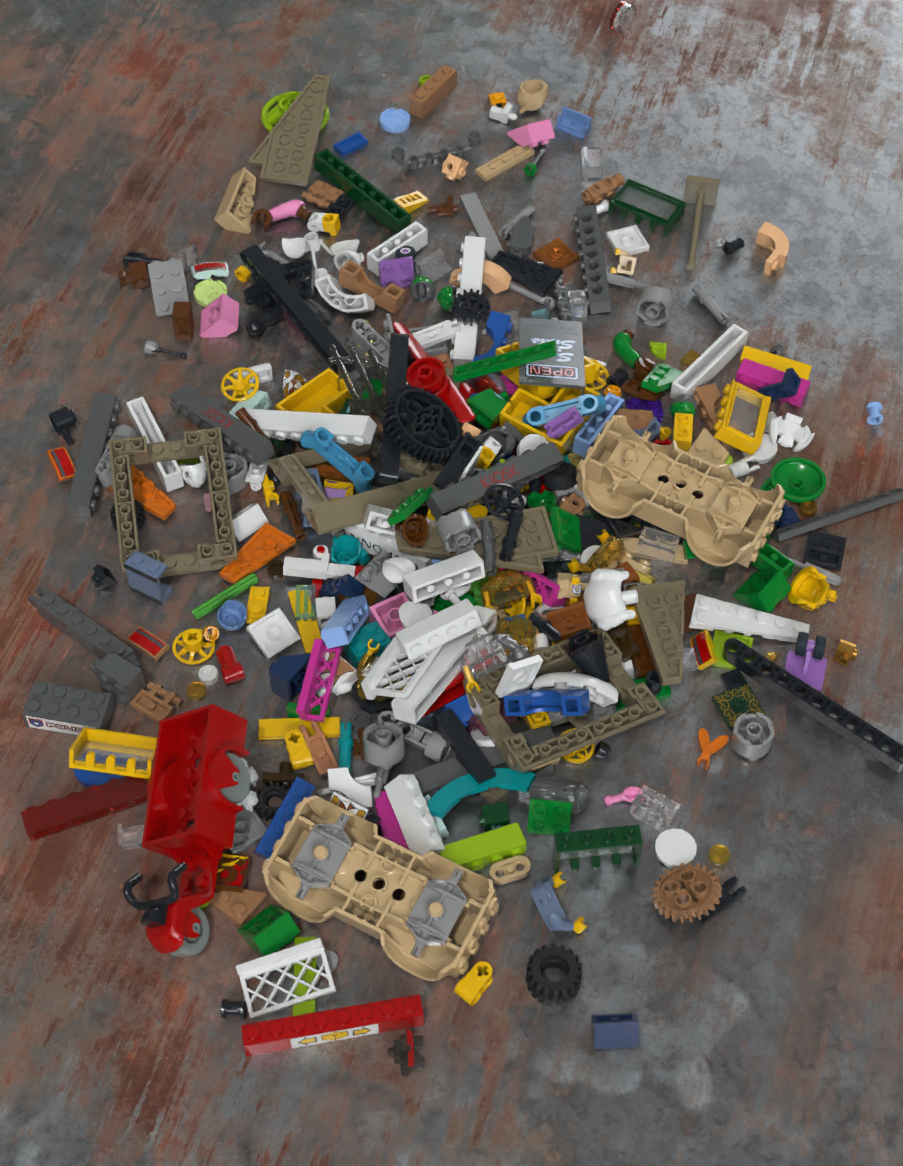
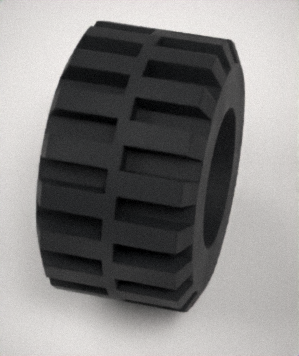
M556 943L551 944V947L543 945L541 951L537 948L534 951V955L529 957L526 970L528 991H532V997L534 999L539 997L538 1002L542 1004L544 1001L548 1002V1006H552V1003L560 1006L562 1001L568 1003L571 997L574 998L577 995L582 978V964L579 962L577 954L573 955V950L570 948L565 950L564 945L560 944V947H556ZM548 968H558L565 973L566 978L559 982H551L545 979L541 973Z

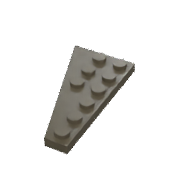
M685 580L630 587L629 590L636 589L638 592L639 602L633 605L661 685L681 684L683 679Z

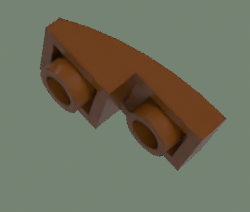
M632 378L628 379L621 388L623 391L645 400L655 401L662 394V391L656 393L642 388L641 383Z

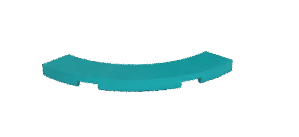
M493 768L496 772V777L481 784H478L470 774H466L443 786L427 802V806L431 815L443 819L450 809L460 802L461 798L469 794L473 795L486 791L487 788L501 787V789L527 793L532 781L535 780V773L528 771L522 773L510 768Z

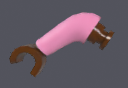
M297 199L290 200L270 210L257 209L251 217V224L264 222L263 231L266 233L271 227V222L288 217H300L307 221L312 215V211L305 207V202Z

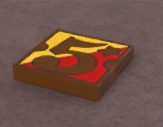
M222 852V859L218 860L215 889L243 893L252 863V856Z

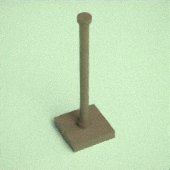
M687 175L683 201L696 203L689 258L685 267L689 271H693L696 268L695 256L703 204L716 206L720 179Z

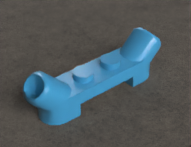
M586 394L575 399L547 406L541 405L533 407L522 417V422L536 429L575 406L582 417L599 414L606 410V401L602 395Z
M320 427L315 431L306 430L300 438L302 447L313 449L353 482L356 492L362 493L371 489V479L374 477L373 468L364 460L359 463L332 440L334 435L331 432Z

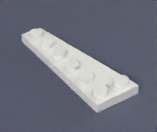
M696 594L689 628L707 629L708 631L718 629L730 634L732 632H740L744 636L754 634L761 635V637L766 639H777L795 643L797 642L798 633L800 631L809 633L810 624Z

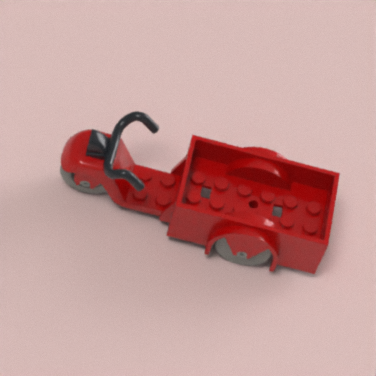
M209 704L159 721L153 770L147 785L148 805L142 847L169 857L178 863L169 872L167 877L170 895L146 902L139 901L133 895L132 888L143 880V876L140 873L127 880L123 886V895L126 901L133 908L145 911L140 923L146 926V935L150 944L161 954L170 953L179 958L199 954L208 943L210 933L208 919L198 906L208 903L214 897L218 860L222 859L223 850L233 847L236 813L243 811V807L236 805V803L243 801L250 789V775L245 763L241 759L242 757L249 756L250 752L244 749L248 720L215 704ZM194 821V824L188 828V823ZM182 873L179 890L176 878Z

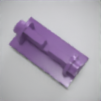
M575 406L543 426L547 430L546 433L549 438L557 439L584 422V419Z

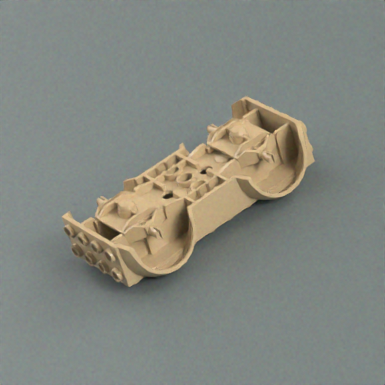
M613 415L610 421L607 420L604 424L603 432L601 434L598 433L594 446L588 448L586 458L581 460L577 467V470H579L576 477L577 490L584 493L587 502L595 511L603 516L617 519L634 515L686 539L689 548L699 559L714 566H727L738 563L748 568L751 561H756L759 555V548L764 547L767 541V534L772 533L775 527V520L778 521L783 512L782 508L786 499H783L785 491L781 485L776 484L775 489L771 491L755 489L751 487V484L754 482L753 477L750 479V476H747L744 483L731 473L729 465L726 463L718 466L677 448V442L674 440L670 445L665 446L649 442L648 439L652 435L651 432L645 430L643 435L639 436L628 425L627 417L624 415ZM661 476L669 481L667 483L659 482L658 477ZM676 484H679L684 488H679L676 486ZM692 493H699L703 495V497L700 499H696L695 496L692 495Z

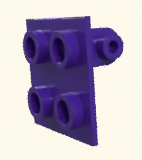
M638 398L625 400L626 409L652 411L653 416L657 417V421L662 423L664 414L661 400H640Z

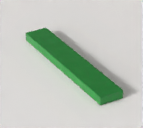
M553 340L454 366L453 380L454 382H459L557 356V343Z

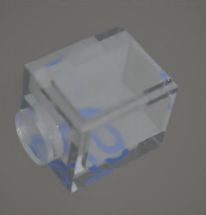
M585 290L567 291L568 309H571V318L587 316L588 303Z

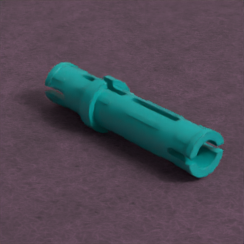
M342 722L339 726L340 738L338 739L339 768L348 767L351 775V747L354 745L352 739L353 725L347 722V729L345 730V722Z

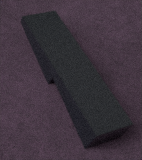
M448 709L435 715L433 728L456 752L457 761L478 784H481L496 777L495 770L453 710Z

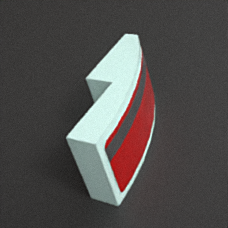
M205 262L191 266L193 278L198 280L210 279L211 275L228 277L229 269L225 262Z

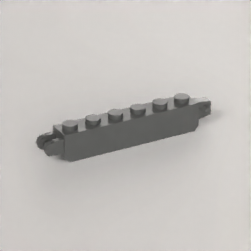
M38 587L36 592L40 596L39 599L33 595L28 596V601L38 609V613L42 618L102 660L107 654L116 653L142 670L141 663L137 661L138 657L135 656L132 648L51 590L46 591Z

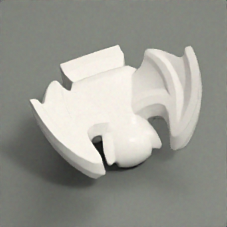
M786 413L783 419L782 416L777 417L775 420L772 417L769 425V437L772 444H776L778 435L781 437L777 443H780L785 448H792L793 441H797V445L793 449L794 452H799L806 448L814 438L815 433L811 434L807 425L802 428L800 424L803 418L790 413Z

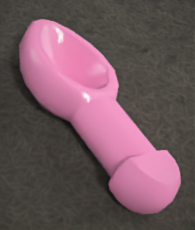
M628 787L620 794L605 796L603 803L606 806H612V804L622 801L635 802L642 796L643 791L638 787Z

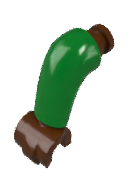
M624 330L614 336L613 350L623 362L631 368H635L633 377L642 383L643 379L653 370L655 362L642 358L631 346L634 334L630 330Z

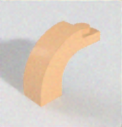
M765 221L757 232L755 243L767 248L772 253L765 262L763 272L770 276L773 270L776 271L778 267L784 268L789 251V241L782 230Z
M484 260L482 283L487 285L494 294L507 290L512 278L509 273L501 266ZM462 268L452 271L449 281L450 285H460L458 283V273H462Z

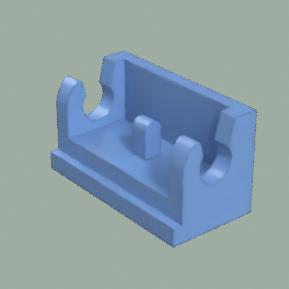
M565 106L562 108V114L557 116L556 129L582 140L591 131L592 117Z

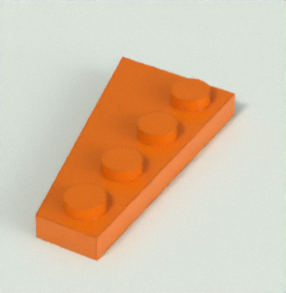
M131 465L134 498L137 502H141L146 511L165 521L176 510V504L164 492L158 490L155 484L148 480L140 469ZM113 486L107 487L109 490L113 491Z
M265 522L237 553L238 558L219 572L220 577L231 584H235L295 545L296 539Z

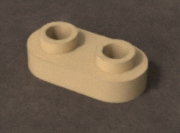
M627 551L618 553L616 557L618 562L623 564L627 561L633 569L647 575L651 574L653 569L650 566L651 562L642 558L639 561L633 558L634 555Z
M521 855L496 862L490 867V880L494 884L503 885L525 878L530 873L531 863L527 857ZM517 867H522L523 870H522V871H519V870H517L516 868H517ZM499 873H501V874H503L504 876H503V877H498V876H496V875L499 874Z

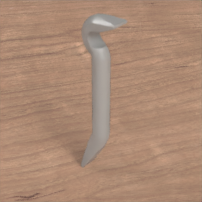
M266 240L259 245V248L265 255L274 261L279 260L281 264L289 263L273 251L264 250Z
M510 281L509 288L538 303H550L549 313L554 309L556 302L552 297H541Z

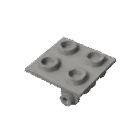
M386 551L379 552L355 577L357 581L384 599L396 588L394 583L389 582L383 576L382 563L388 560L389 557Z

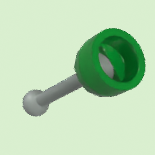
M545 149L539 150V155L534 162H528L523 170L527 176L535 175L538 168L536 163L545 154Z

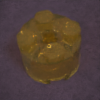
M513 616V620L505 621V618H502L497 622L496 634H508L517 641L516 643L526 645L530 653L534 652L537 626H533L531 620ZM501 648V649L504 651V653H505L507 656H509V652H510L511 650H509V649L506 650V649H504V648Z

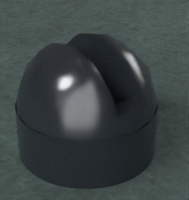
M599 741L594 749V756L602 759L609 757L607 752H611L610 746L603 741Z

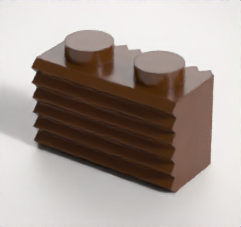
M174 302L172 321L175 340L192 341L195 326L191 303Z

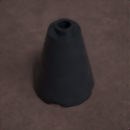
M594 628L595 631L590 632L589 629H584L568 638L569 643L567 645L563 644L566 654L583 674L607 682L610 673L600 630Z

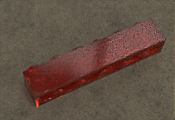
M131 776L120 779L114 778L105 784L93 785L84 791L69 793L61 799H51L46 804L30 806L21 812L26 833L32 842L148 802L147 783L145 778Z

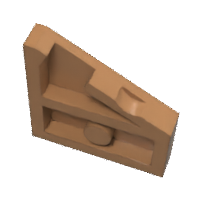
M619 409L616 414L626 416L628 425L632 430L647 428L654 417L653 412L647 410Z
M243 889V893L217 890L212 900L208 903L237 926L242 927L268 899V894Z

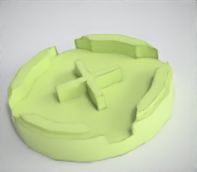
M207 279L195 286L193 294L195 301L199 305L207 307L223 293L228 296V291L222 281Z

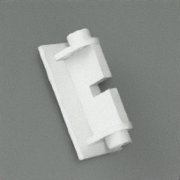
M268 461L259 467L250 463L245 482H250L252 490L258 491L261 489V482L264 481Z

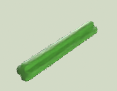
M251 573L191 610L193 617L196 620L200 619L224 604L225 601L234 598L258 583V577Z

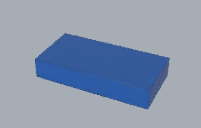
M357 132L333 144V149L344 157L368 145V139L360 132Z

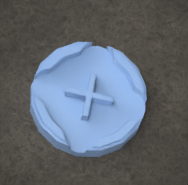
M395 108L387 109L380 115V126L383 130L391 133L405 131L410 126V115L407 111L400 108L399 110H395Z

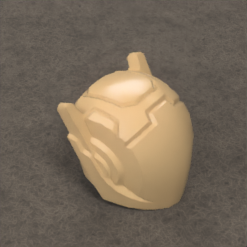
M534 79L521 83L517 92V103L521 108L519 113L522 114L525 110H538L543 106L548 93V84L546 82Z

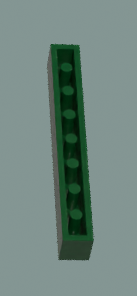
M326 148L314 155L315 170L338 189L344 191V194L355 200V203L395 235L411 225V215L329 149Z

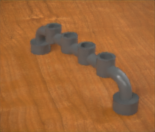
M471 131L468 134V142L470 143L468 146L457 145L455 149H441L437 153L426 152L423 156L419 157L412 155L409 159H404V149L394 148L392 150V159L401 166L409 165L411 169H417L419 163L422 162L427 166H431L434 164L435 159L444 162L448 154L462 159L464 153L472 151L481 142V134L478 131Z
M561 275L553 285V295L556 296L559 318L568 321L571 318V309H567L568 297H563L565 296L566 288L565 286H560L563 283V276ZM549 317L550 320H558L555 317Z

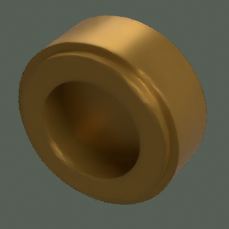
M815 501L799 503L798 512L804 517H813L817 512V503Z

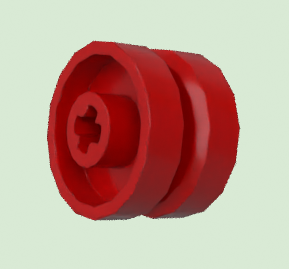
M422 357L409 366L406 373L409 386L413 388L417 386L425 391L429 390L431 394L435 393L436 397L441 398V400L447 396L450 391L451 382L442 361L435 357Z

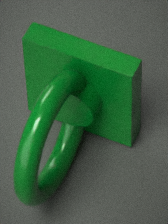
M558 506L550 508L551 515L548 518L559 552L562 548L575 554L582 552L579 517Z

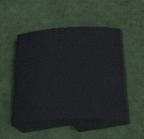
M812 530L809 531L803 563L808 562L818 567L840 571L847 538Z

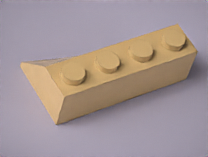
M245 167L232 175L214 220L225 230L249 234L251 232L249 225L252 217L251 208L254 205L252 196L255 195L256 177Z

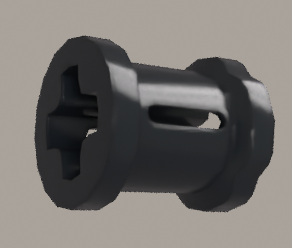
M617 368L612 376L607 377L606 384L607 386L616 385L620 388V385L628 380L629 375L623 368Z
M651 670L646 675L645 684L654 696L659 694L662 686L657 671Z
M222 999L221 1019L226 1017H240V1020L245 1019V999H241V1001Z

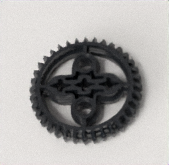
M404 386L402 389L399 388L392 393L386 400L387 402L382 412L384 415L382 419L385 421L384 426L387 427L386 432L390 433L389 438H393L394 444H398L399 449L402 448L405 453L410 454L411 458L415 457L417 461L422 460L423 463L428 462L430 465L432 463L437 465L438 463L447 462L463 439V430L460 429L462 425L458 423L459 418L455 417L456 413L451 411L452 407H448L446 405L447 402L444 403L441 398L436 397L435 393L431 394L429 390L425 391L417 386L414 388Z

